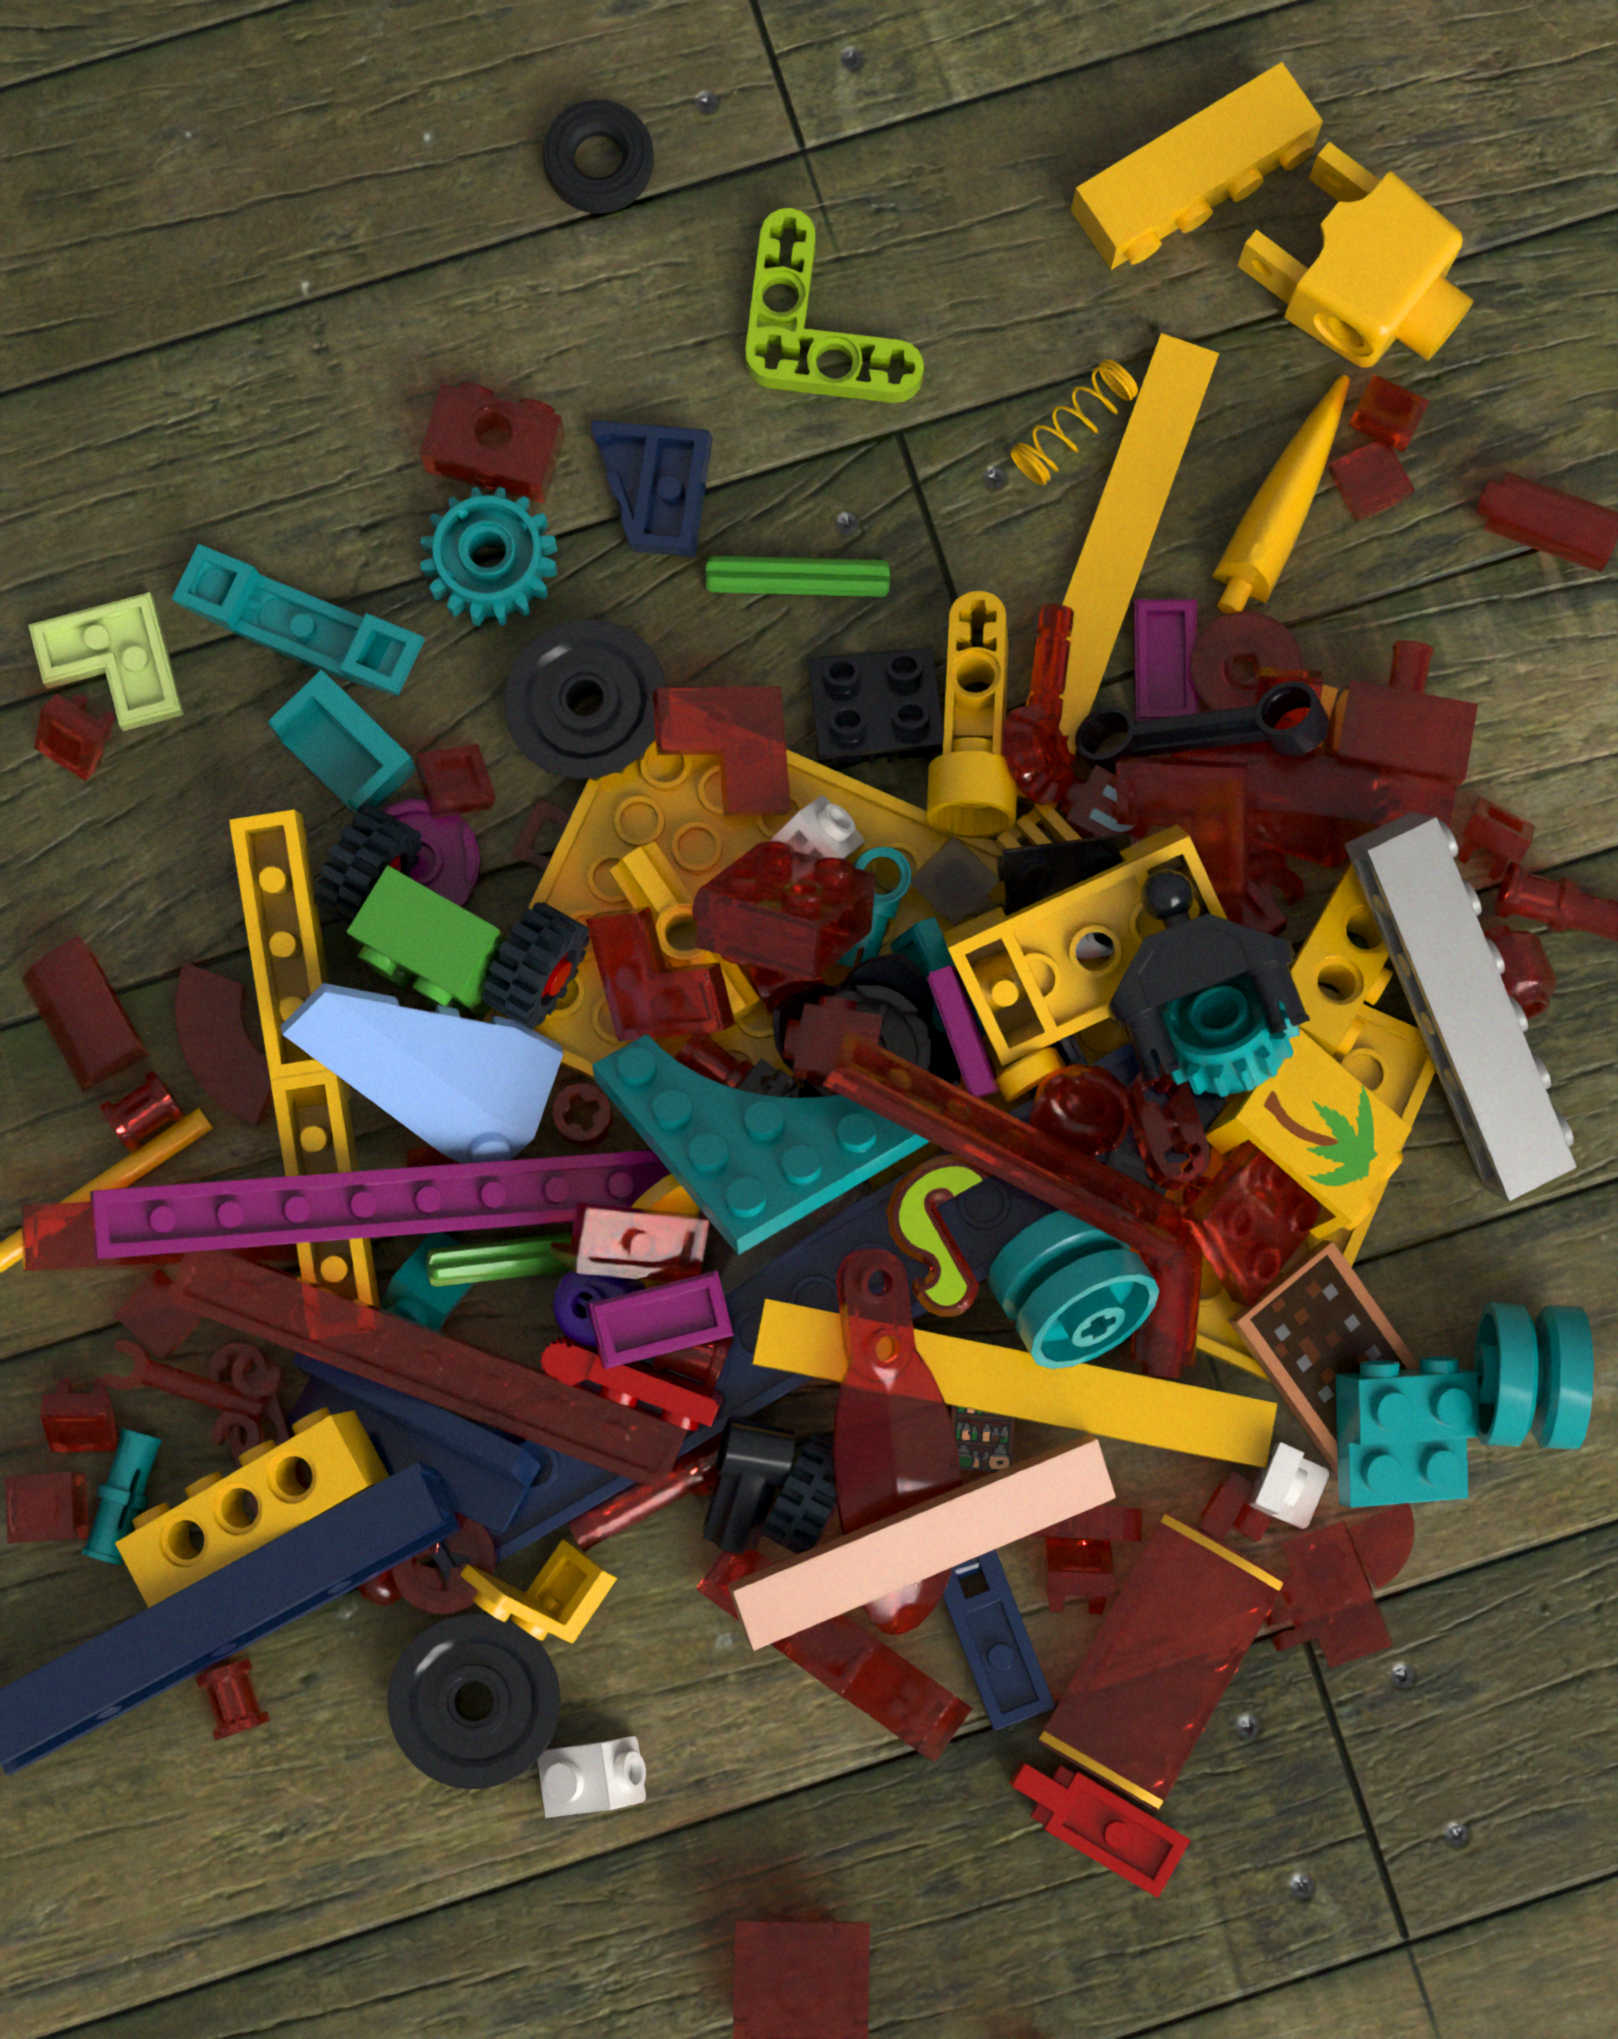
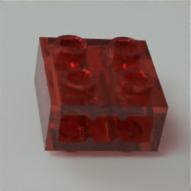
M760 842L699 888L692 909L693 919L697 922L696 948L720 954L722 959L730 963H750L778 971L780 976L788 980H809L813 982L871 932L876 873L854 868L849 861L842 858H818L797 852L791 845L784 842Z

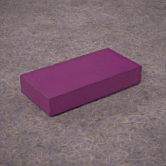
M1134 599L1132 604L1135 722L1199 713L1197 599Z
M949 965L930 972V977H927L969 1096L983 1098L999 1092L992 1062L957 968Z
M711 1271L586 1304L602 1369L734 1336L718 1271Z

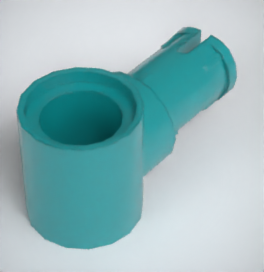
M874 847L865 850L856 858L851 868L852 885L846 906L852 907L839 956L836 957L835 963L853 968L857 951L860 947H862L859 964L869 958L879 956L889 918L896 919L901 897L906 894L911 884L912 872L909 862L899 851L891 847ZM876 857L890 859L898 870V881L895 887L884 894H876L870 891L863 879L867 863Z

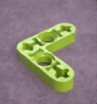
M782 208L772 212L764 220L760 231L745 347L746 369L751 379L760 386L770 389L889 403L904 402L912 398L920 390L923 381L924 364L919 350L911 343L898 339L805 329L815 255V227L811 219L800 210ZM784 228L795 229L796 239L800 240L795 242L792 248L791 268L779 267L780 241L775 238L782 237ZM775 284H785L796 291L798 301L791 310L778 313L770 310L763 301L764 293ZM769 345L781 346L782 356L800 359V347H810L807 354V375L798 374L799 361L782 359L779 361L777 369L765 368V358L756 355L767 354ZM839 350L849 356L852 361V368L847 375L841 378H828L819 371L817 367L818 358L826 351ZM862 354L871 355L870 368L887 369L891 364V359L903 360V369L913 374H903L900 384H892L888 382L887 372L869 369L868 382L859 381L862 373Z

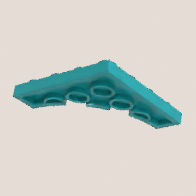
M648 1034L592 1064L594 1079L738 1255L958 1126L957 1109L919 1067L894 1080L848 1094L827 1097L789 1098L746 1092L701 1076L666 1053Z

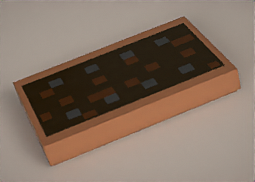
M1322 1240L1228 1319L1230 1325L1335 1473H1338L1336 1374L1359 1373L1360 1362L1370 1360L1398 1361L1400 1370L1419 1368L1418 1362L1333 1241Z

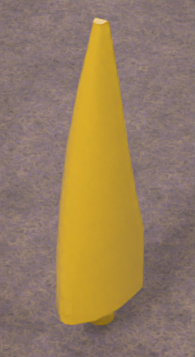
M1339 376L1307 417L1263 482L1237 526L1212 575V578L1227 585L1217 604V607L1223 613L1232 617H1239L1250 596L1265 604L1267 603L1292 552L1326 466L1350 384L1348 376Z

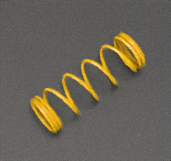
M1104 359L1099 363V367L1093 369L1092 383L1095 390L1078 386L1073 389L1072 400L1076 410L1067 406H1056L1053 408L1052 418L1056 430L1046 425H1036L1033 427L1032 436L1037 450L1022 442L1017 443V446L1011 449V457L1014 463L1031 481L1043 486L1047 484V481H1050L1048 469L1033 453L1042 458L1054 472H1059V468L1045 455L1040 447L1036 436L1037 430L1045 429L1060 437L1074 453H1079L1077 446L1064 435L1058 424L1056 412L1059 409L1076 415L1093 433H1098L1097 427L1084 416L1079 408L1075 396L1077 391L1084 390L1093 394L1104 403L1110 412L1118 414L1117 408L1103 396L1097 385L1095 375L1098 371L1108 387L1123 400L1131 401L1138 395L1136 382L1119 363L1111 359Z

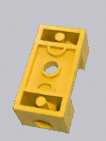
M1178 824L1119 851L1123 862L1008 916L1005 915L1000 906L943 933L949 953L1002 1066L1110 1017L1107 1011L1109 1003L1144 938L1166 930L1163 921L1157 920L1147 913L1141 900L1143 883L1155 871L1170 868L1178 870L1187 876L1194 892L1192 906L1188 910L1191 920L1208 913L1227 920L1190 836ZM1091 932L1106 934L1111 938L1113 944V952L1110 959L1098 967H1087L1081 964L1076 957V947L1079 940Z

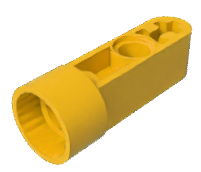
M972 591L960 596L950 609L943 755L935 758L929 764L926 811L928 824L939 832L963 838L997 836L1004 831L1011 830L1016 823L1018 769L1011 760L1004 757L1009 651L1006 610L998 597L985 591ZM983 629L984 648L973 647L972 639L975 636V630ZM973 682H984L990 685L988 689L978 693L968 692L963 689Z

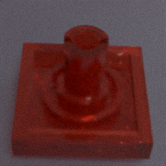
M1248 1139L1237 1147L1212 1180L1201 1175L1192 1179L1193 1184L1204 1188L1203 1190L1187 1184L1183 1194V1207L1186 1211L1183 1217L1231 1301L1251 1308L1268 1285L1276 1278L1279 1271L1311 1233L1309 1230L1323 1209L1315 1197Z

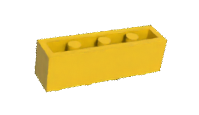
M1280 62L1076 187L1071 212L1110 270L1127 260L1131 265L1138 264L1159 249L1162 244L1160 241L1162 238L1179 228L1182 233H1188L1203 224L1212 215V208L1229 197L1234 202H1237L1251 195L1263 184V176L1281 165L1287 171L1304 162L1315 151L1314 144L1323 120L1283 62Z

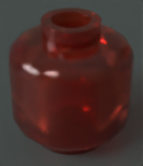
M1506 925L1497 926L1483 932L1485 938L1493 941L1503 958L1505 971L1500 976L1508 996L1516 999L1524 1011L1527 1021L1542 1014L1550 1006L1549 998L1553 995L1558 984L1556 974L1540 938L1528 931H1512Z

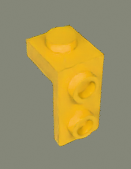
M565 1539L561 1540L526 1593L468 1563L460 1574L478 1590L472 1600L495 1618L506 1622L510 1614H513L510 1619L535 1638L543 1641L549 1632L571 1644L574 1643L617 1580L614 1575L578 1546Z

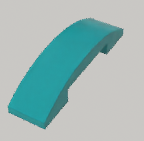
M199 543L171 598L174 603L192 613L290 659L317 670L322 669L325 673L352 683L399 696L425 641L423 636L368 613L364 617L260 575L254 566Z

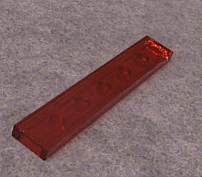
M846 1030L837 1043L823 1086L1173 1269L1185 1257L1194 1212L1189 1208L852 1031Z

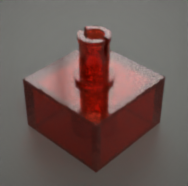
M1396 641L1392 649L1394 653L1388 687L1350 680L1334 705L1329 720L1319 783L1442 806L1466 779L1478 704L1425 694L1430 660L1433 656L1434 648L1417 641Z

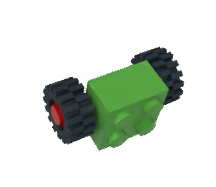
M369 806L365 808L363 814L359 812L355 815L352 827L348 825L344 827L340 833V842L338 845L333 843L328 852L331 854L329 861L321 866L319 873L323 877L315 884L314 891L318 893L314 896V902L318 904L317 907L350 925L346 933L362 947L357 957L372 966V971L402 990L406 989L410 981L413 982L412 989L427 998L425 1002L435 1009L438 1005L456 1008L460 1018L465 1012L482 1022L489 1009L493 1007L530 1029H534L536 1024L538 1026L545 1021L546 1015H551L556 1009L557 1000L564 998L568 991L566 988L570 980L575 979L579 971L576 967L584 960L587 951L584 949L590 940V936H588L589 928L542 901V903H535L532 910L528 908L523 913L521 923L516 922L510 930L511 936L507 940L497 927L411 879L413 875L409 874L410 870L417 866L420 857L416 854L422 849V841H420L422 835L419 831L375 806L374 808Z

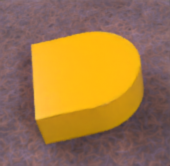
M1045 1046L1001 1071L996 1076L995 1081L1005 1100L1013 1101L1067 1066L1056 1048Z

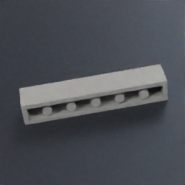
M1412 811L1344 844L1484 1189L1511 1201L1577 1168L1569 1146L1574 1144L1572 1131L1562 1114L1553 1109L1546 1089L1551 1087L1550 1076L1541 1059L1536 1054L1531 1053L1523 1034V1032L1528 1030L1526 1016L1516 999L1507 994L1500 976L1505 971L1503 958L1493 941L1484 936L1477 918L1482 912L1481 904L1471 884L1460 876L1453 858L1458 855V847L1449 827L1443 821H1438V818L1435 816Z

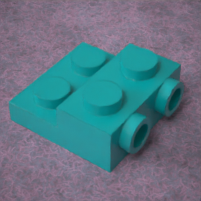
M1429 1356L1419 1358L1418 1369L1400 1370L1398 1361L1370 1360L1360 1362L1359 1373L1336 1374L1338 1494L1340 1505L1354 1508L1468 1498L1467 1438L1479 1437L1477 1371L1460 1368L1459 1358Z

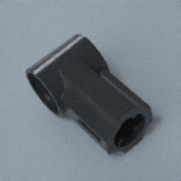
M734 1417L727 1419L719 1444L716 1461L718 1477L703 1524V1538L716 1544L720 1550L743 1554L744 1551L758 1549L775 1489H782L790 1472L795 1448V1432L793 1430Z

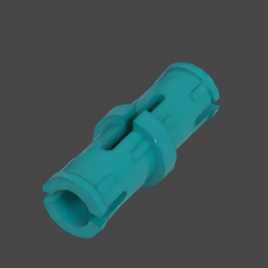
M125 1428L121 1429L120 1434L122 1435L106 1484H98L95 1496L100 1497L101 1500L86 1546L83 1547L81 1553L91 1558L121 1566L124 1560L115 1542L131 1534L133 1529L131 1521L137 1517L139 1509L146 1510L149 1497L144 1496V1492L158 1448L163 1441L162 1439Z

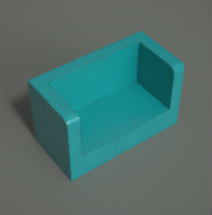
M322 669L268 721V725L275 737L355 815L359 812L363 814L365 808L369 806L379 808L417 771L411 756Z

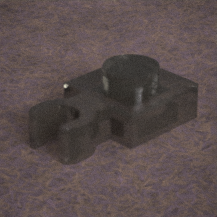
M955 834L911 876V885L954 927L968 913L973 918H976L1001 906L1006 915L1005 902L994 900L988 894L1000 882L999 877Z

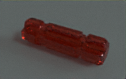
M1045 604L1041 607L1039 613L1037 633L1041 637H1037L1030 686V691L1034 692V695H1030L1026 718L1028 724L1039 728H1057L1062 718L1064 700L1059 698V695H1064L1071 644L1066 638L1071 637L1074 619L1073 609L1065 605Z

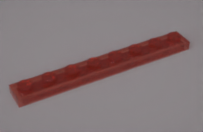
M227 1249L185 1252L166 1302L661 1491L665 1489L688 1429L678 1427L663 1420L658 1414L637 1406L630 1407L616 1403L601 1396L598 1391L579 1384L568 1386L561 1383L557 1377L552 1378L549 1374L545 1375L546 1372Z

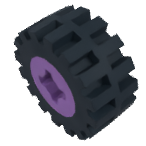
M817 1431L813 1432L774 1504L775 1506L766 1521L767 1523L763 1528L762 1535L796 1554L815 1548L833 1517L862 1455Z

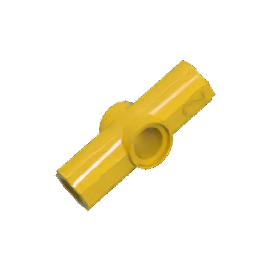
M655 840L636 848L609 869L610 876L656 943L661 957L671 966L715 1033L746 1016L761 1003L760 997L714 930L708 914L698 906ZM681 922L693 923L703 932L700 944L689 951L674 949L667 942V935L670 929Z

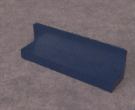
M304 1341L292 1364L307 1376L309 1381L286 1420L289 1428L293 1430L292 1425L325 1407L328 1408L331 1415L355 1410L389 1477L417 1461L431 1466L439 1471L442 1477L439 1481L454 1512L496 1533L501 1534L506 1531L541 1467L522 1447Z

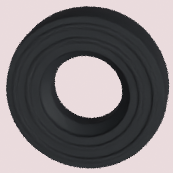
M589 100L566 109L552 123L544 142L543 162L551 187L564 202L584 212L602 214L620 210L630 205L642 194L652 175L654 153L650 134L634 112L616 102ZM590 137H608L619 145L623 157L620 166L614 173L606 177L595 178L579 170L574 161L575 152L578 146Z

